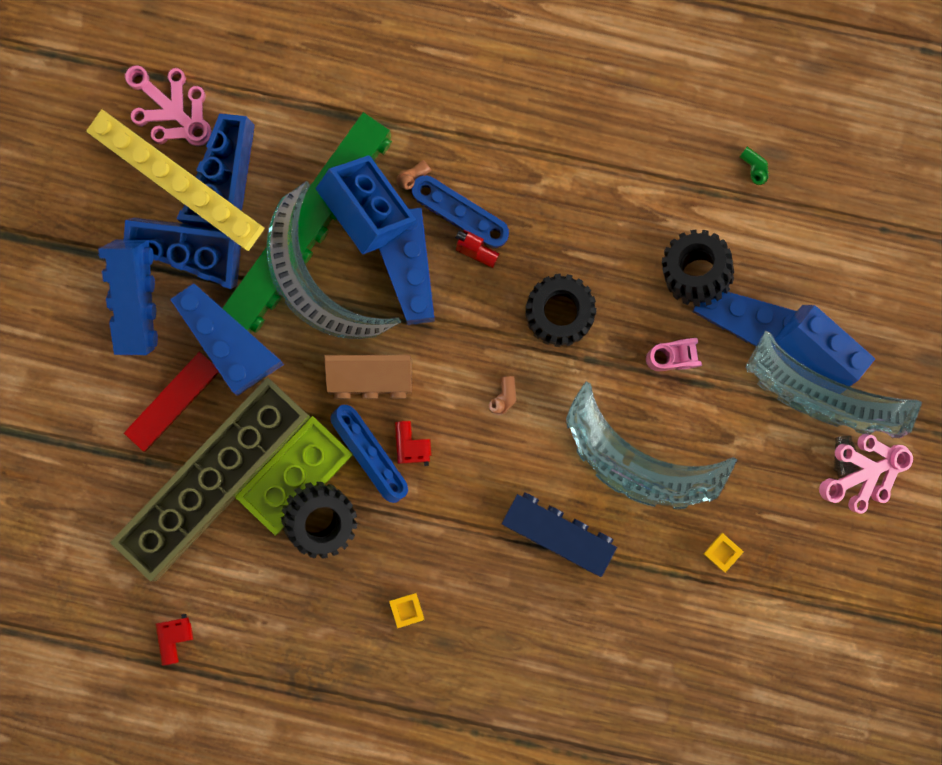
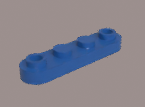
M420 176L415 180V184L412 187V195L418 203L461 230L469 231L483 238V243L491 248L502 247L507 242L509 229L502 220L431 176ZM428 187L431 193L426 196L422 195L421 189ZM493 230L500 233L498 239L491 238L490 233Z
M349 405L339 406L331 414L333 427L382 497L391 503L399 502L408 493V485L357 411Z

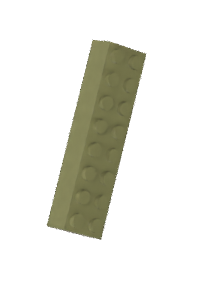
M267 377L110 543L150 582L158 581L230 505L235 496L311 417Z

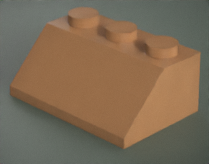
M325 355L327 392L329 395H334V399H351V394H362V399H378V394H389V399H406V394H412V359L410 355Z

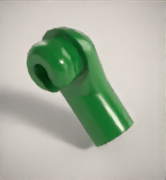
M747 146L739 158L750 165L752 182L756 185L765 184L769 177L768 162Z

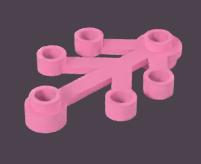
M132 66L126 71L125 79L129 86L135 90L142 89L163 108L159 110L134 109L131 112V119L135 125L144 126L148 122L176 120L183 126L165 129L163 126H155L151 130V137L157 144H163L170 139H187L194 146H202L209 141L212 130L208 122L203 120L202 103L206 98L205 92L199 86H193L189 89L188 97L192 102L191 119L183 112L182 85L185 83L186 77L181 69L174 68L168 73V79L171 83L172 101L149 82V76L143 67ZM175 74H181L179 81H173L172 77ZM136 76L143 77L141 83H134ZM194 92H201V97L193 99L192 95ZM139 113H143L144 119L141 121H136V115ZM196 129L203 130V134L200 137L194 136ZM158 131L164 132V136L161 139H156L155 134Z
M862 434L858 438V447L864 451H874L884 457V459L874 462L855 452L852 446L840 444L835 450L836 458L840 461L851 462L862 469L839 480L829 478L823 481L819 486L821 497L826 501L837 503L843 499L846 489L863 482L858 496L855 495L849 500L848 505L851 511L859 514L866 512L870 496L874 501L886 503L890 499V491L897 474L909 469L912 465L913 456L907 447L893 445L890 448L877 441L875 436ZM869 439V445L866 447V441ZM846 449V450H847V454H846V456L844 457V456H843V452H844V450ZM886 471L882 484L875 486L880 473ZM858 501H860L859 508H857Z

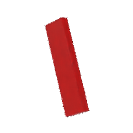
M199 351L129 426L124 434L143 452H146L219 374L216 366Z

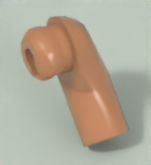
M422 160L412 169L401 171L397 176L396 182L399 187L409 190L414 186L415 180L418 177L427 175L431 169Z
M514 376L501 378L502 392L489 403V409L492 413L496 415L504 414L515 404L516 389Z

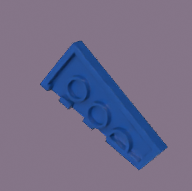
M722 292V299L719 301L712 299L711 305L706 306V303L702 302L700 307L694 306L693 313L756 347L765 331L771 344L797 312L730 292L727 294Z

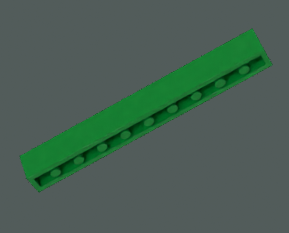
M364 112L292 210L288 227L287 245L294 274L300 264L304 266L313 254L311 249L315 243H321L329 232L327 227L332 220L337 221L335 215L315 189L330 168L368 155L375 161L380 153L384 155L392 144L390 130ZM271 241L222 308L250 334L259 331L265 321L263 319L268 309L272 311L281 299L279 294L282 289L277 281L272 265Z

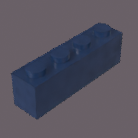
M524 492L523 496L516 495L501 525L599 577L603 576L617 549L616 546L612 545L614 539L601 532H598L597 536L587 531L589 526L577 519H573L572 523L563 519L564 513L550 505L548 509L537 505L539 499Z

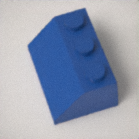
M370 155L330 168L315 188L362 255L383 247L417 221Z
M802 305L771 343L776 354L794 371L806 379L837 393H842L856 383L875 360L869 352L816 305Z

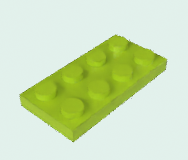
M312 416L235 498L267 529L277 536L284 528L281 523V517L285 516L282 508L283 505L288 506L289 503L286 500L288 496L294 497L297 494L294 490L298 487L301 490L306 489V483L311 482L313 486H316L317 482L326 484L353 454Z

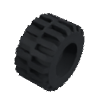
M690 230L691 234L686 235L685 232L679 234V240L674 238L670 241L671 248L666 247L664 250L665 257H662V270L669 292L673 293L675 299L679 300L681 298L683 304L689 305L690 302H693L694 306L700 307V303L705 302L706 306L711 305L712 299L717 301L722 299V292L727 294L730 290L729 284H733L734 266L731 250L724 239L720 241L719 235L716 233L710 236L708 230H702V233H697V230ZM697 260H704L713 264L712 269L701 276H690L683 272L688 264Z
M555 274L551 278L547 276L543 278L541 283L538 282L529 294L525 313L528 327L534 332V336L537 339H542L543 343L547 345L550 343L554 344V347H561V345L570 346L574 342L580 341L588 333L595 320L597 309L595 308V297L591 295L589 286L585 287L582 284L583 281L579 278L577 280L573 279V275L561 276V274ZM565 296L573 301L577 308V315L571 324L558 326L546 318L544 306L551 297Z
M311 482L306 483V489L301 490L300 487L295 489L294 491L297 494L294 497L289 495L286 499L289 503L288 506L283 505L282 512L285 515L281 517V523L284 526L283 530L294 547L305 555L307 553L309 557L315 559L317 554L321 559L328 558V553H332L335 556L339 554L337 549L342 547L345 550L349 546L346 541L348 539L353 540L355 536L352 529H357V522L354 520L357 517L356 511L352 508L353 505L339 489L337 490L335 486L329 483L326 486L323 482H317L316 486H313ZM320 507H329L333 510L332 521L326 529L316 533L305 530V521L313 510Z

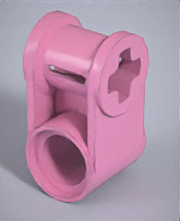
M698 338L656 345L646 355L648 367L654 371H666L702 366L701 361H698L696 349ZM655 351H661L666 355L667 361L664 365L655 361Z

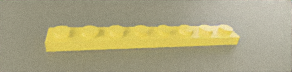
M101 109L86 130L87 133L244 249L249 251L265 229Z

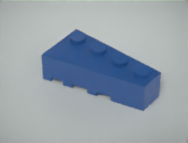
M219 114L206 145L207 151L196 171L198 173L196 178L242 211L255 124L247 116ZM185 204L177 216V220L183 224L214 227Z
M422 208L409 209L417 221L386 245L379 248L407 325L435 322Z
M135 217L125 220L124 240H149V248L153 249V260H159L176 269L198 275L197 277L211 280L228 289L238 285L241 246L219 229Z
M116 239L98 249L100 258L106 259V269L102 270L103 282H108L110 286L106 297L107 308L113 311L114 314L109 321L114 355H148L155 349L158 343V334L154 330L153 320L156 318V305L152 303L155 279L150 271V264L153 263V249L149 248V240Z
M192 284L170 299L232 392L237 396L285 365L195 284Z

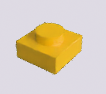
M720 533L703 555L722 572L726 573L744 551L726 535Z
M417 593L389 601L397 628L425 620Z

